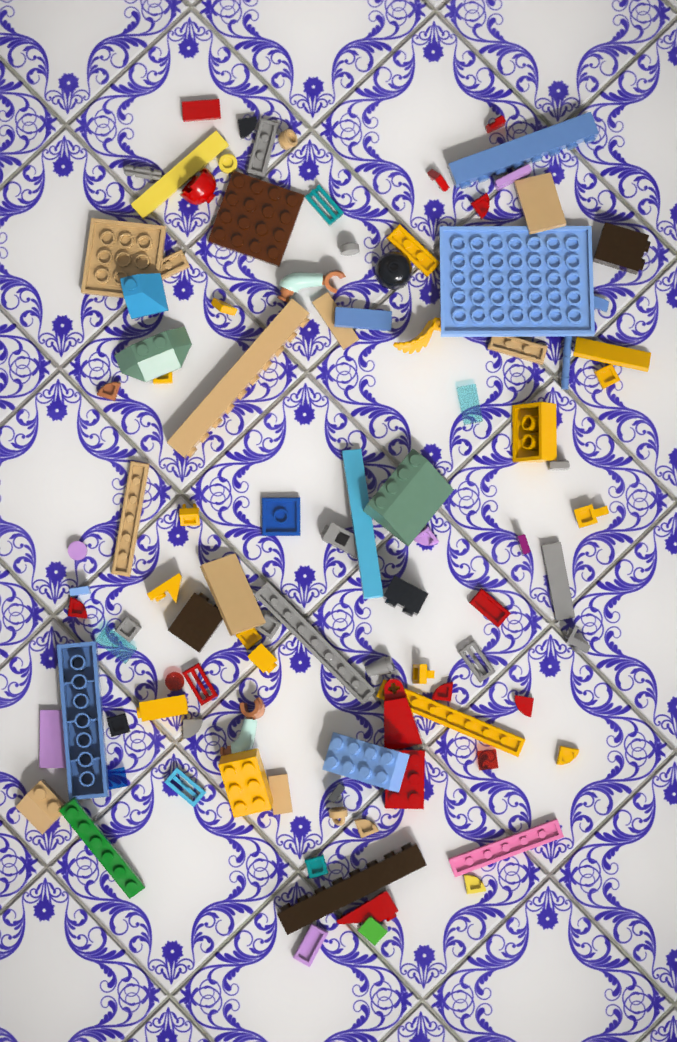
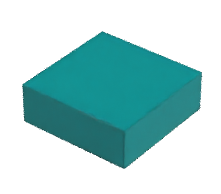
M324 854L305 859L309 878L328 874Z

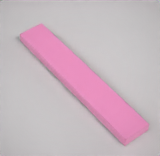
M556 818L448 858L454 876L457 877L564 836Z

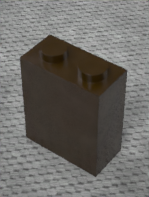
M605 222L593 262L636 275L639 270H643L645 259L642 258L644 252H648L650 247L649 235Z
M194 592L168 631L200 653L222 623L223 618L217 605L213 606L208 602L210 598L201 592L198 595Z

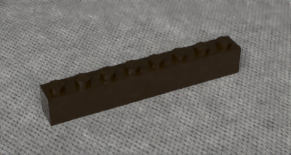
M409 842L401 846V851L395 853L393 850L383 855L385 859L379 862L375 859L366 864L367 868L361 871L357 868L349 872V877L345 879L339 877L331 881V886L325 888L323 885L314 890L315 894L309 897L305 894L296 899L297 903L293 905L287 903L279 907L280 911L277 912V915L286 934L289 935L426 866L427 864L417 844L412 845Z

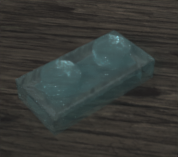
M107 625L95 640L125 664L137 650L135 646Z

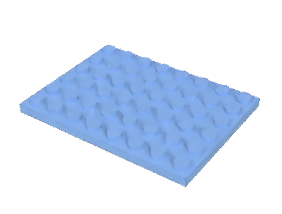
M439 226L441 337H557L595 335L592 226H563L530 235L527 226Z

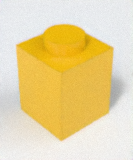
M262 643L247 656L263 673L266 671L270 673L277 666L275 663L277 659Z

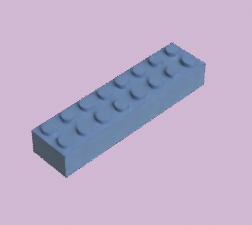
M96 641L57 645L69 800L74 797L77 800L110 797L98 645Z

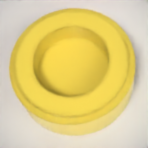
M232 154L222 155L218 162L220 170L225 174L233 173L238 166L237 159Z

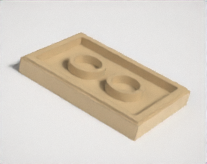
M551 172L514 181L529 235L566 226V220Z

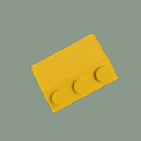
M535 402L512 405L513 462L557 461L556 404Z

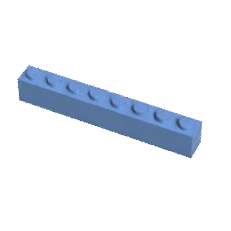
M588 112L448 164V170L455 188L465 189L470 187L472 182L478 181L481 183L488 180L489 176L494 174L496 176L507 173L508 169H519L525 166L527 162H539L546 155L552 157L558 155L560 150L566 148L567 150H572L578 147L579 143H591L596 140L595 138L598 136L599 131L592 113Z

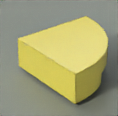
M469 874L464 875L467 894L486 891L483 882L479 878Z

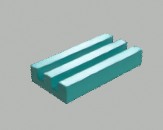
M320 185L305 196V199L329 226L344 214ZM318 191H319V192L323 195V197L329 202V204L336 210V212L338 213L337 215H335V213L328 207V205H327V204L321 199V197L317 194ZM314 196L318 200V202L325 208V210L331 215V220L311 199V197Z

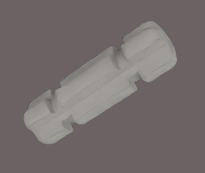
M126 165L124 170L126 176L132 177L135 175L137 178L149 180L152 178L155 181L161 179L162 176L161 170L154 169L152 171L150 168L138 166L134 168L132 165Z

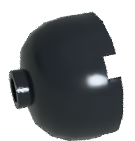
M391 251L385 253L378 259L375 265L377 282L382 287L392 290L405 287L412 277L410 260L400 252Z

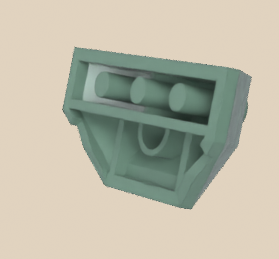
M184 326L166 330L139 341L114 356L122 374L143 382H149L180 369L192 343Z

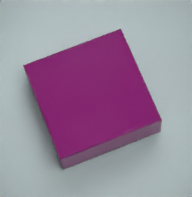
M526 535L517 536L522 556L529 554L530 547Z

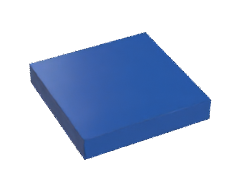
M300 497L262 498V536H301Z

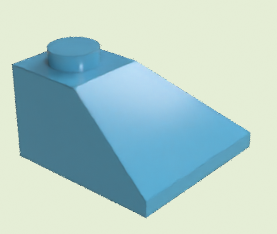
M161 273L136 274L120 278L123 296L131 319L169 311Z

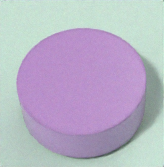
M74 541L68 547V554L74 560H82L87 555L88 550L83 542Z

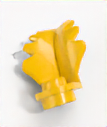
M435 317L429 320L421 333L414 339L407 342H394L393 346L398 350L403 349V353L409 351V354H412L415 349L417 353L420 352L423 346L426 347L434 330L441 332V319Z

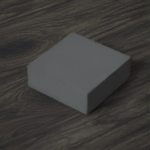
M339 783L328 799L335 803L344 791L345 786Z

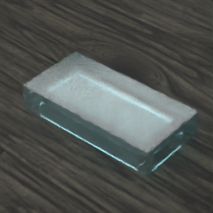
M476 384L457 387L464 425L483 422Z

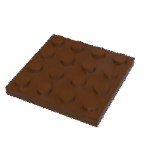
M233 171L208 243L280 267L305 195Z

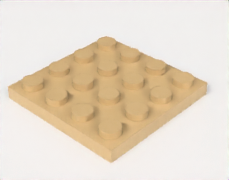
M91 218L81 293L124 298L120 278L136 274L161 273L167 227Z

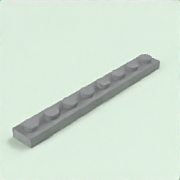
M269 582L254 594L361 704H364L376 692Z

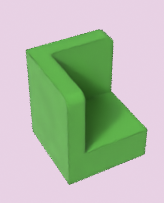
M369 916L363 924L359 923L357 925V931L374 946L388 932L387 926L382 921L378 923L372 916Z

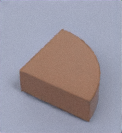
M111 382L104 385L97 392V396L115 401L121 383Z

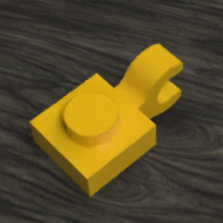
M591 504L575 509L574 513L579 528L598 523L596 517L607 515L609 511L607 506L594 510Z

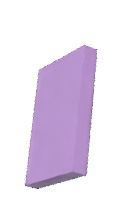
M40 710L39 768H66L62 710Z

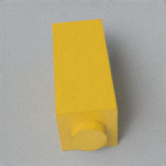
M186 695L139 702V707H136L137 716L142 718V722L189 714Z

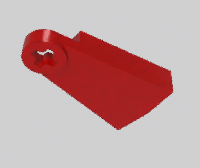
M398 678L388 679L384 686V747L403 749L422 744L423 740L402 681ZM392 683L399 686L396 693H393V690H389Z

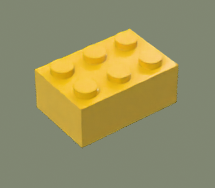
M255 748L221 756L218 766L234 818L271 810L273 797L259 749Z

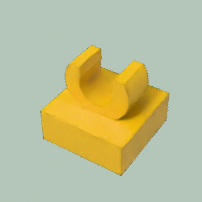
M183 504L182 508L179 509L181 526L200 525L199 508H197V505L193 504V508H186V504Z
M413 664L412 684H427V678H434L435 671L427 670V664Z

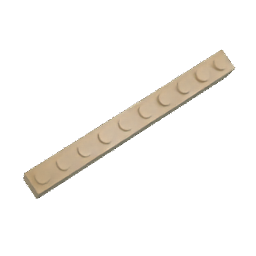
M291 299L172 435L167 444L184 459L187 457L191 458L197 451L196 446L200 442L204 443L210 436L208 432L212 428L216 429L223 421L221 419L225 413L228 415L234 409L235 405L233 404L237 399L241 400L248 391L246 389L249 385L253 386L260 379L258 375L262 370L267 371L272 365L271 360L275 356L279 357L285 350L283 346L287 342L291 343L298 335L296 331L300 327L303 329L309 323L310 313L294 299Z

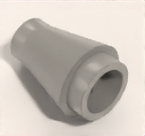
M383 656L370 665L365 666L368 677L391 674L392 671H395L391 656Z

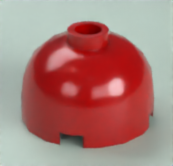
M206 167L199 171L201 175L194 176L182 189V193L179 194L190 204L201 205L205 201L210 203L216 196L214 194L217 185L216 179Z

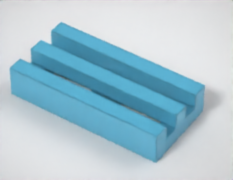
M178 767L164 782L193 807L206 793L205 790ZM178 773L188 783H190L194 788H196L200 792V794L197 795L193 790H191L175 775ZM172 779L196 799L192 801L170 781Z

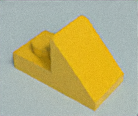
M178 573L147 593L150 600L158 602L167 596L165 593L168 591L177 604L182 582L181 574Z

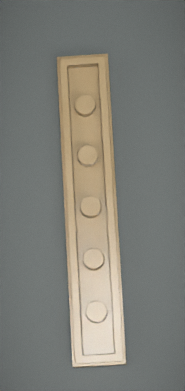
M130 461L111 574L131 577L150 467L148 463Z

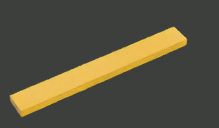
M383 679L376 695L377 698L384 700V686L387 681ZM392 683L389 690H393V693H396L399 686ZM404 688L413 713L519 757L526 739Z

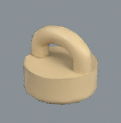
M287 129L279 134V144L284 150L291 149L297 145L298 138L293 130Z
M333 807L328 810L329 818H332L336 825L342 826L345 823V817L348 816L346 807Z

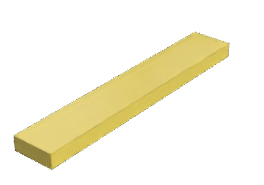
M215 131L137 198L131 206L144 220L224 151L229 144Z

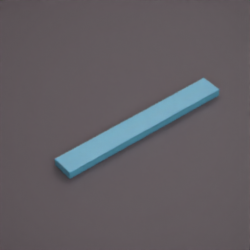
M361 449L342 451L363 599L383 597V589L372 518L363 511L369 502L362 451Z

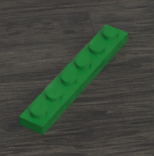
M75 797L59 808L62 816L129 899L145 888V884Z

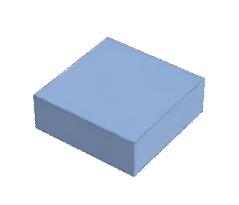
M89 586L70 588L69 592L70 596L73 597L91 594V589Z

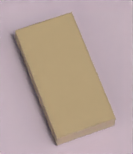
M288 774L268 776L269 787L273 797V815L292 813Z

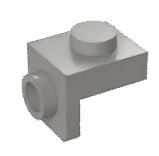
M574 625L573 628H568L564 636L567 638L565 643L572 646L571 650L581 655L583 652L588 653L591 645L574 637L578 630V626Z

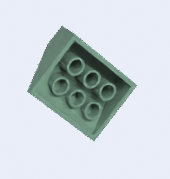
M412 449L368 502L363 511L409 547L454 489L425 457Z

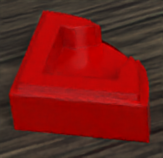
M501 115L495 118V122L486 125L485 129L488 134L505 126L506 120L504 116Z
M433 169L427 172L429 178L432 181L435 180L442 191L446 192L450 188L441 174Z
M487 193L470 204L481 220L488 213L490 206Z
M70 597L68 616L87 619V610L83 603L78 599Z
M453 682L440 685L434 691L432 700L451 702Z
M514 695V701L518 710L523 715L531 717L534 698Z

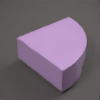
M429 527L422 530L414 539L415 542L423 546H432L439 543Z

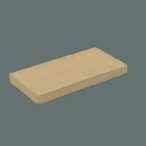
M236 553L200 566L230 636L266 623Z

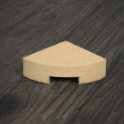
M367 819L354 820L361 838L379 831L377 826Z

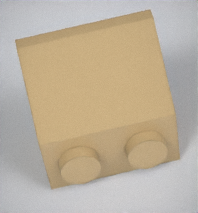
M40 780L18 803L16 808L43 835L62 816L59 808L66 802L44 780Z

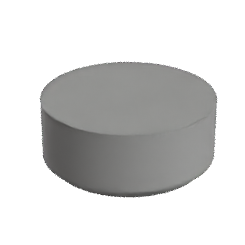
M351 242L341 245V255L350 256L359 253V244Z

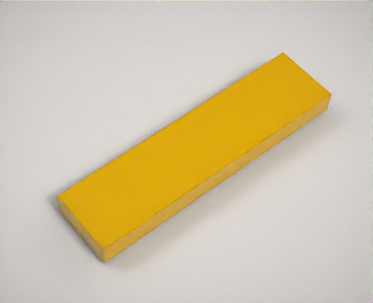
M577 337L573 356L648 372L651 353Z

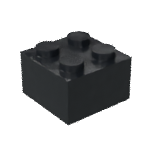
M394 575L383 598L386 599L385 603L395 608L397 605L403 608V613L412 617L413 614L418 615L429 593Z

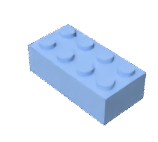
M333 732L322 770L399 792L410 755Z

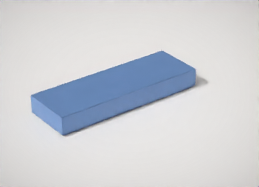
M335 307L334 327L391 331L392 311Z

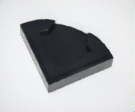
M257 117L238 119L241 139L248 137L254 131Z

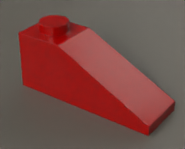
M385 890L336 919L338 924L364 923L369 916H372L377 922L385 919L388 922L397 916L398 908L388 891Z

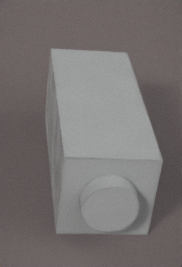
M332 522L330 526L325 525L321 533L324 536L322 541L357 558L354 534Z

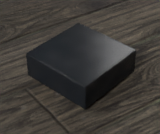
M126 713L106 718L111 737L131 732Z

